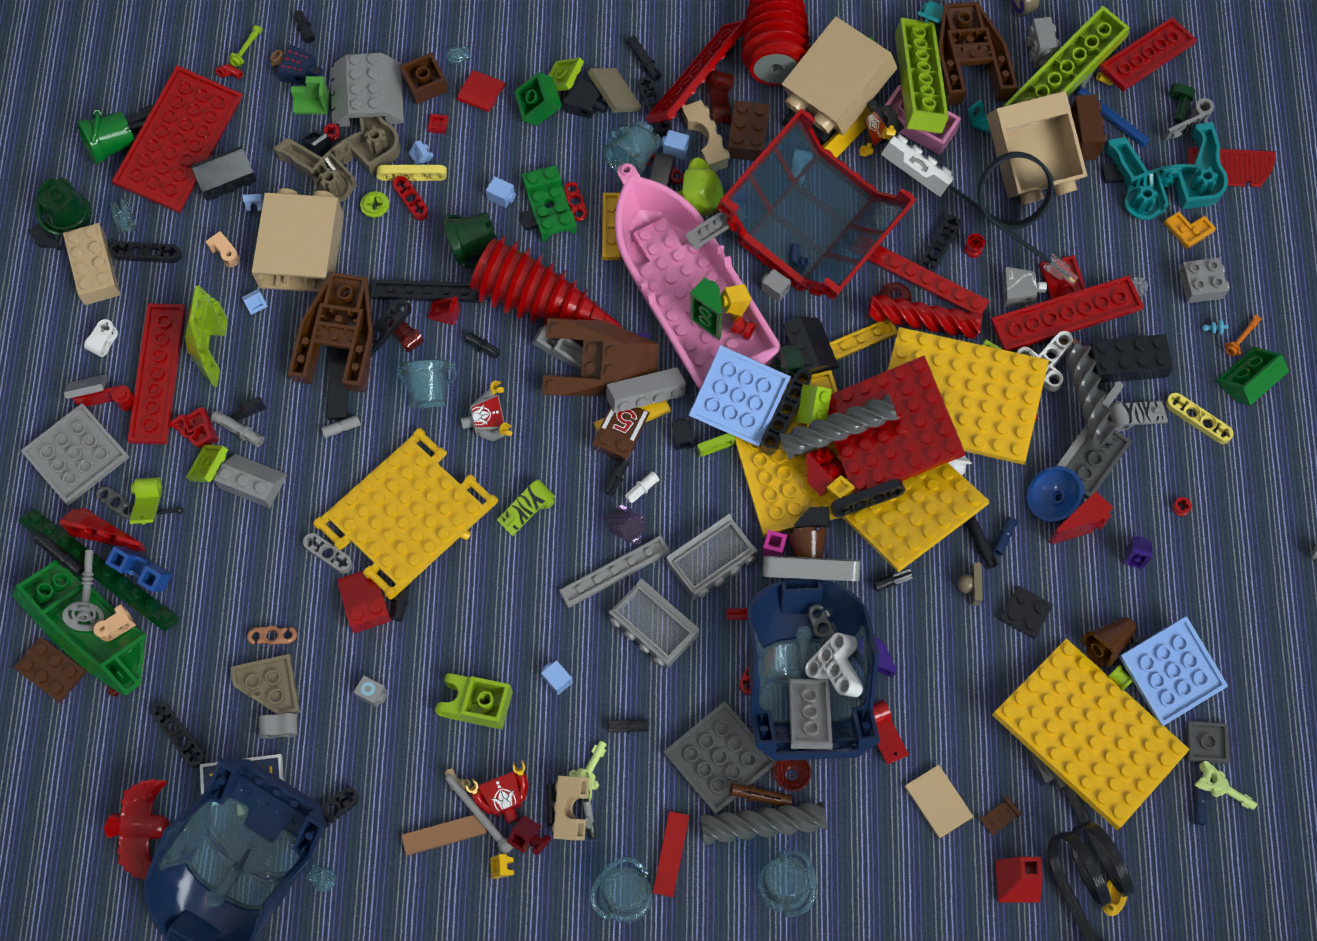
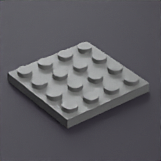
M83 403L20 450L67 506L130 458Z

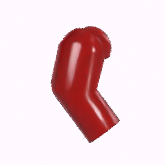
M225 64L215 69L216 75L221 78L232 75L237 79H241L243 76L241 70L230 64Z

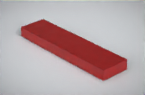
M669 811L653 894L671 898L674 896L689 815Z

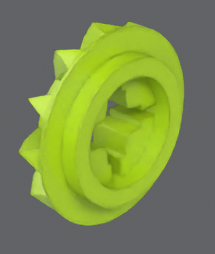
M377 191L367 193L360 202L362 213L374 219L378 216L382 217L385 212L387 213L390 206L387 196ZM376 200L379 206H377L374 210L372 206L374 205Z

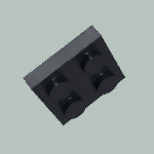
M1018 586L999 621L1035 640L1053 604Z

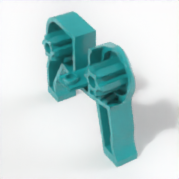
M1213 122L1197 124L1191 132L1192 138L1198 145L1194 164L1168 165L1147 171L1126 137L1107 141L1104 150L1114 163L1117 164L1118 170L1124 177V182L1127 185L1124 205L1132 216L1140 220H1151L1164 213L1169 205L1164 187H1169L1173 184L1175 185L1182 209L1212 206L1221 199L1227 189L1228 178L1220 162V143Z

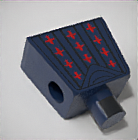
M290 44L278 67L277 74L282 82L306 85V76H322L323 69L317 67L315 57L312 54Z

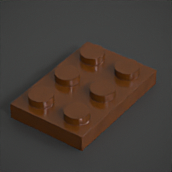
M41 636L14 666V669L59 703L66 698L87 673Z

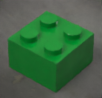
M537 72L514 91L522 119L525 122L538 126L562 107L553 77Z

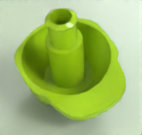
M693 158L684 174L683 190L677 191V193L684 197L702 217H707L718 211L717 207L723 198L724 191L718 175L710 169L709 164L701 158Z

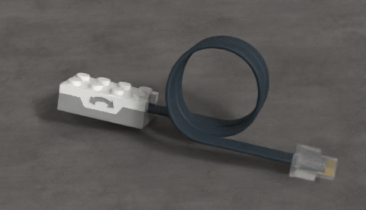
M901 134L898 136L894 135L881 152L882 156L939 197L947 188L982 212L991 223L1046 261L1043 267L1060 281L1064 278L1072 285L1079 278L1077 274L1070 270V265L1053 253L1048 258L1009 230L1020 229L1033 224L1044 215L1052 202L1054 195L1053 177L1048 168L1038 158L1025 152L1015 151L1005 153L993 160L980 178L977 191L978 205L950 184L953 180L951 170L945 166L941 168L936 165L938 163L937 160L930 155L928 157L922 155L923 150L916 145L911 147L907 144L908 140ZM1012 158H1026L1035 162L1044 170L1048 181L1046 197L1038 210L1026 219L1014 222L1001 220L988 212L983 204L985 182L990 173L1002 162Z

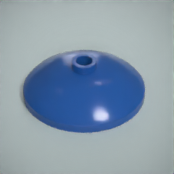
M1062 466L1050 467L1038 473L1031 481L1027 491V502L1032 513L1039 519L1051 523L1061 522L1069 518L1082 505L1084 499V485L1081 478L1073 470ZM1062 496V499L1057 501L1058 497Z

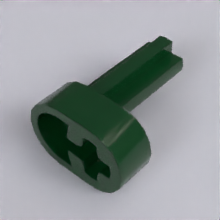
M1178 83L1171 85L1169 96L1179 100L1173 118L1175 123L1179 124V122H1184L1189 102L1193 101L1195 90Z

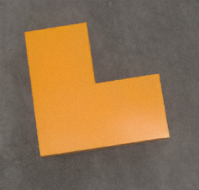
M1178 211L1164 221V225L1186 250L1216 230L1215 226L1205 215L1190 224Z

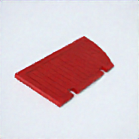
M1188 147V164H1194L1198 148ZM1220 149V162L1227 174L1228 186L1245 187V182H1250V187L1261 188L1273 169L1275 151Z

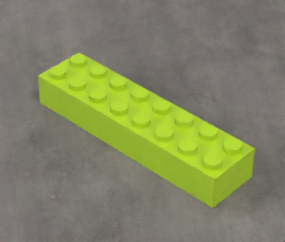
M1102 6L1020 88L1004 107L1066 91L1068 97L1128 37L1130 27Z
M900 18L895 32L907 129L942 133L949 116L935 23L929 22L927 24L921 20Z

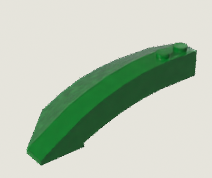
M55 560L16 585L12 597L48 637L81 667L123 696L128 695L141 685L146 633H143L134 626L112 641L105 642L97 637L93 630H74L63 621L62 614L64 609L69 604L82 601V575L75 577L68 569L62 568L59 562ZM91 586L90 603L101 609L104 620L114 615L116 611ZM69 610L68 612L70 618H72V610ZM96 611V619L98 620L99 615ZM78 621L79 624H91L90 621Z

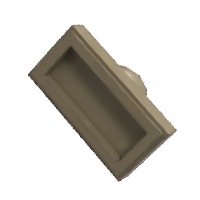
M973 563L971 575H963L957 581L958 589L962 593L972 594V606H979L983 600L981 563Z

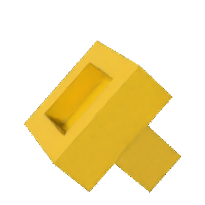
M840 475L827 486V491L836 499L851 495L855 491V486Z
M507 854L491 857V879L514 875V870L507 869V864L514 862V858L508 857Z

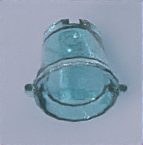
M637 121L630 127L622 126L611 132L604 147L603 155L605 161L616 174H618L620 165L625 163L632 164L641 177L645 172L646 165L661 146L659 134L655 136L652 133L654 128L643 121Z
M418 360L402 362L400 366L396 367L399 378L406 384L409 409L447 407L446 385L453 383L457 378V370L454 363H450L449 360ZM451 367L452 377L447 380V372H449Z
M798 849L778 852V857L763 866L758 875L757 890L760 899L767 907L777 912H785L787 918L802 915L813 906L817 882L815 868H813L810 858L806 853ZM799 855L805 860L808 868L806 869L799 860L793 857L783 856ZM809 894H810V899H809L808 904H807L804 908H802V909H800V910H797L799 907H801V906L806 902V900H807V898H808V896H809Z
M624 857L612 864L610 863L597 876L596 882L591 889L590 901L597 914L603 920L610 917L614 921L621 923L635 922L646 915L651 907L653 898L651 884L647 879L649 871L635 858ZM629 862L636 865L642 872L633 868L622 867L616 869L615 867L621 863ZM599 885V901L603 911L598 907L595 899L596 890Z

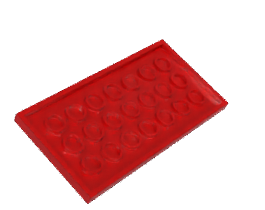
M176 65L114 176L112 184L177 213H181L197 183L191 165L211 157L242 100L243 94Z

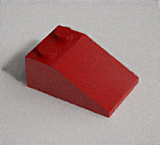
M1095 492L1055 530L1049 543L1051 545L1090 534L1096 528L1098 530L1102 529L1107 520L1112 516L1110 512L1113 506Z
M364 571L337 579L348 622L354 634L392 621L382 589L371 578H367L363 574Z

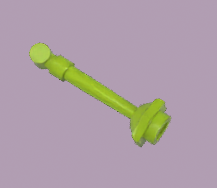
M255 25L240 51L229 55V62L233 66H242L244 63L242 55L253 40L256 39L258 33H262V27Z

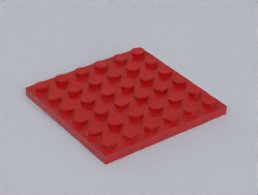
M925 355L831 394L827 418L833 413L844 414L852 406L862 407L871 399L881 400L887 393L891 397L898 416V420H887L879 427H869L863 433L850 434L844 440L834 441L848 481L855 486L853 494L894 479L907 480L966 455Z

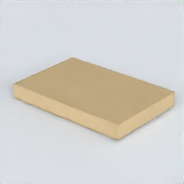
M939 765L905 785L908 794L938 839L974 817Z

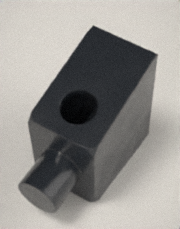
M579 76L563 102L564 112L589 119L593 117L596 110L605 114L608 109V104L602 101V95L597 87Z

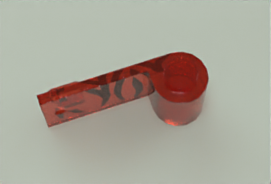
M713 70L706 76L712 119L715 122L731 125L732 117L728 92L734 85V76L730 73Z

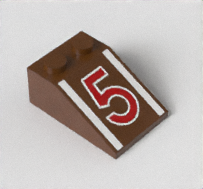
M610 407L593 441L592 449L617 460L621 458L622 461L623 459L629 461L650 412L637 407L614 413Z

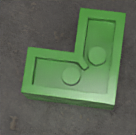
M306 76V86H291L294 114L329 113L330 95L324 76Z

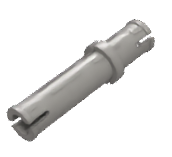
M216 410L211 417L213 422L218 423L238 435L241 440H246L256 447L261 446L265 440L264 436L254 432L251 427L240 424L219 410Z

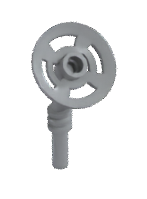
M85 550L84 572L82 573L84 577H81L83 580L81 582L83 584L82 601L69 604L62 614L65 624L78 631H92L97 622L104 620L101 609L90 603L91 585H93L91 581L94 580L92 577L94 576V573H92L93 550ZM69 610H72V612H71L72 618L69 617V614H68ZM96 611L99 615L98 620L96 619ZM78 621H90L91 624H79Z

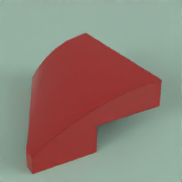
M200 407L186 416L182 414L169 422L170 427L177 430L196 447H203L204 445H210L219 441L204 407Z

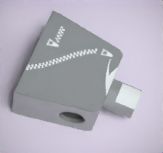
M1005 267L1002 275L1004 307L1030 304L1035 301L1037 293H1046L1047 283L1036 282V273L1034 271Z

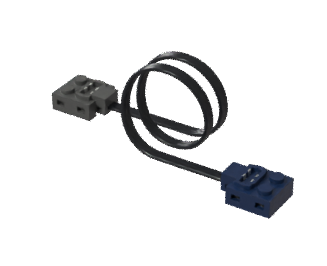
M1025 747L1024 750L1042 786L1053 781L1057 790L1063 788L1081 823L1075 826L1071 832L1064 831L1051 837L1047 847V855L1054 879L1085 941H1098L1062 869L1058 854L1059 840L1063 839L1070 844L1071 855L1078 873L1098 906L1103 907L1110 904L1111 896L1093 855L1080 839L1082 828L1111 883L1122 897L1134 893L1132 879L1115 843L1102 827L1091 821L1079 795Z

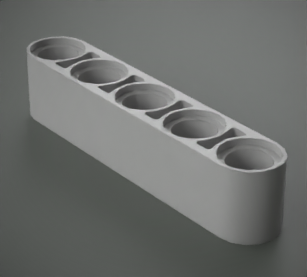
M763 556L762 576L860 581L861 561L852 559Z

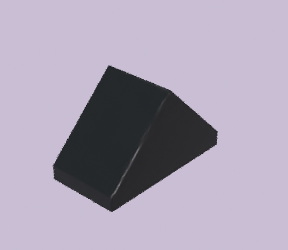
M314 130L301 140L310 151L320 157L324 156L332 148L327 134Z

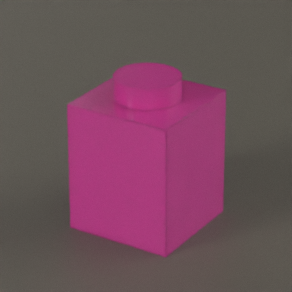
M768 530L762 555L782 556L787 535Z

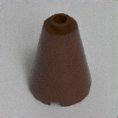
M815 527L795 528L793 531L788 530V537L794 557L823 558L827 534L826 528L820 527V530L816 531Z
M1122 617L1087 632L1081 641L1082 646L1085 644L1087 648L1085 653L1098 666L1107 665V667H1110L1136 633V624L1132 619Z

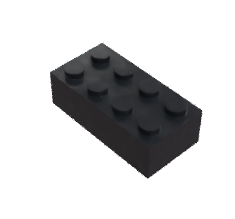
M1166 334L1092 340L1090 343L1091 349L1088 355L1096 361L1093 372L1101 377L1099 383L1167 378L1173 369Z

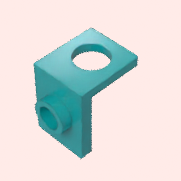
M979 100L967 110L971 126L989 134L991 131L987 115L985 114L982 101ZM976 108H979V113H978V115H977L976 117H974V116H973L974 110H975Z

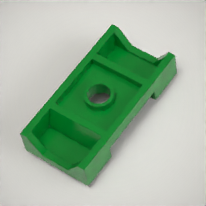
M557 165L523 173L522 182L541 241L544 242L552 234L564 231L572 234L577 233V225L573 213L570 211ZM548 202L554 204L552 208H546L544 205Z

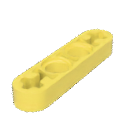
M380 165L377 167L376 177L382 181H393L398 176H404L409 181H442L447 177V168L443 165Z
M1172 393L1167 398V409L1216 442L1227 444L1232 439L1234 433L1231 427L1183 395ZM1176 399L1178 403L1173 405L1172 403ZM1186 410H1194L1196 412V416H1188ZM1203 420H1209L1212 423V427H1205ZM1226 432V436L1224 438L1221 437V434Z

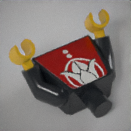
M877 100L867 104L871 113L864 118L868 136L865 142L866 146H861L859 154L864 157L873 154L872 146L874 147L891 140L894 135L904 129L898 114L890 105L880 107Z

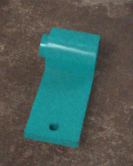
M929 0L928 3H924L918 15L925 17V23L929 24L930 20L941 24L943 5Z

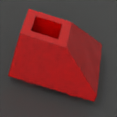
M824 447L809 452L806 455L807 483L820 497L828 492L827 486L840 475L844 478L847 477L842 463L831 449Z
M1014 857L995 860L997 903H1040L1042 888L1041 857Z

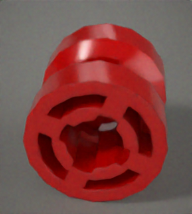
M977 233L968 236L964 246V253L968 257L977 258L981 255L985 244L983 236Z
M737 316L730 332L735 335L739 334L748 341L755 330L756 324L751 321L747 322L743 317Z

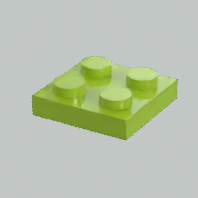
M580 57L555 62L548 76L553 77L557 91L570 90L584 63Z
M204 445L186 478L191 482L210 483L215 478L220 464L225 461L226 453L229 449L222 445Z

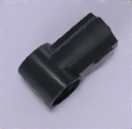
M154 105L145 106L141 112L125 117L131 132L142 128Z

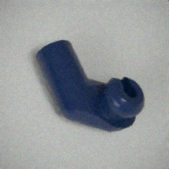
M791 244V262L798 268L804 269L809 265L808 258L800 255V244Z

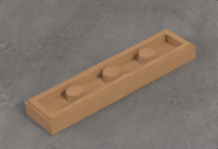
M471 815L402 834L401 836L406 856L481 836L487 834L476 816Z

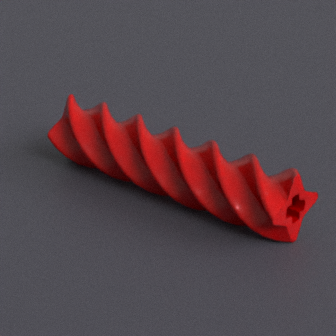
M872 295L869 299L866 318L871 316L877 322L889 320L891 323L899 326L907 323L914 329L926 326L932 332L944 330L949 335L955 336L962 333L965 337L974 339L978 334L980 335L983 315L976 312L965 313L959 309L947 310L939 305L928 306L922 302L910 303L905 299L892 300L884 295Z

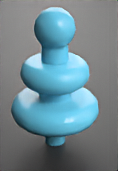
M1222 319L1219 320L1218 325H1216V322H1212L1210 326H1202L1203 331L1211 330L1212 333H1216V330H1219L1220 335L1224 334V329H1229L1228 325H1224Z

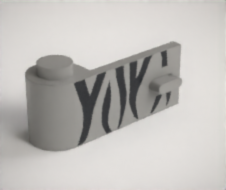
M1208 98L1198 100L1191 113L1192 118L1169 128L1164 136V140L1175 139L1181 136L1182 133L1193 129L1195 125L1207 122L1214 110L1213 102Z
M1118 401L1112 403L1111 407H1109L1111 409L1109 414L1111 422L1116 425L1115 430L1118 432L1128 430L1134 425L1168 422L1162 401L1122 403Z

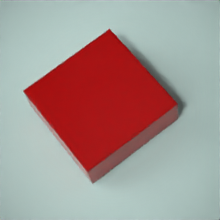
M430 114L428 132L446 134L448 116Z

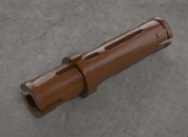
M732 782L729 790V795L746 798L747 801L756 800L779 806L791 805L792 795L755 788V785L751 784L745 786ZM743 791H747V792H751V793H756V794H758V795L750 794V793H745V792H743ZM764 795H765V796H770V797H775V798H778V799H773V798L764 797Z

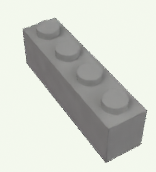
M678 367L607 384L606 398L613 412L617 413L682 397L685 395L686 382Z

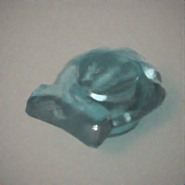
M468 46L449 48L446 51L445 59L451 64H460L465 60H470Z
M313 864L305 880L311 882L318 891L325 892L335 886L336 876L332 869Z

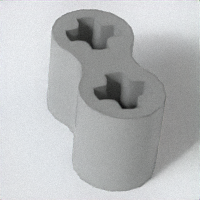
M285 713L259 716V738L272 739L297 736V714Z

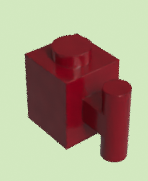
M524 815L512 829L507 843L522 853H525L530 846H533V854L539 855L551 841V837L549 835H544L543 838L539 837L538 833L541 825Z

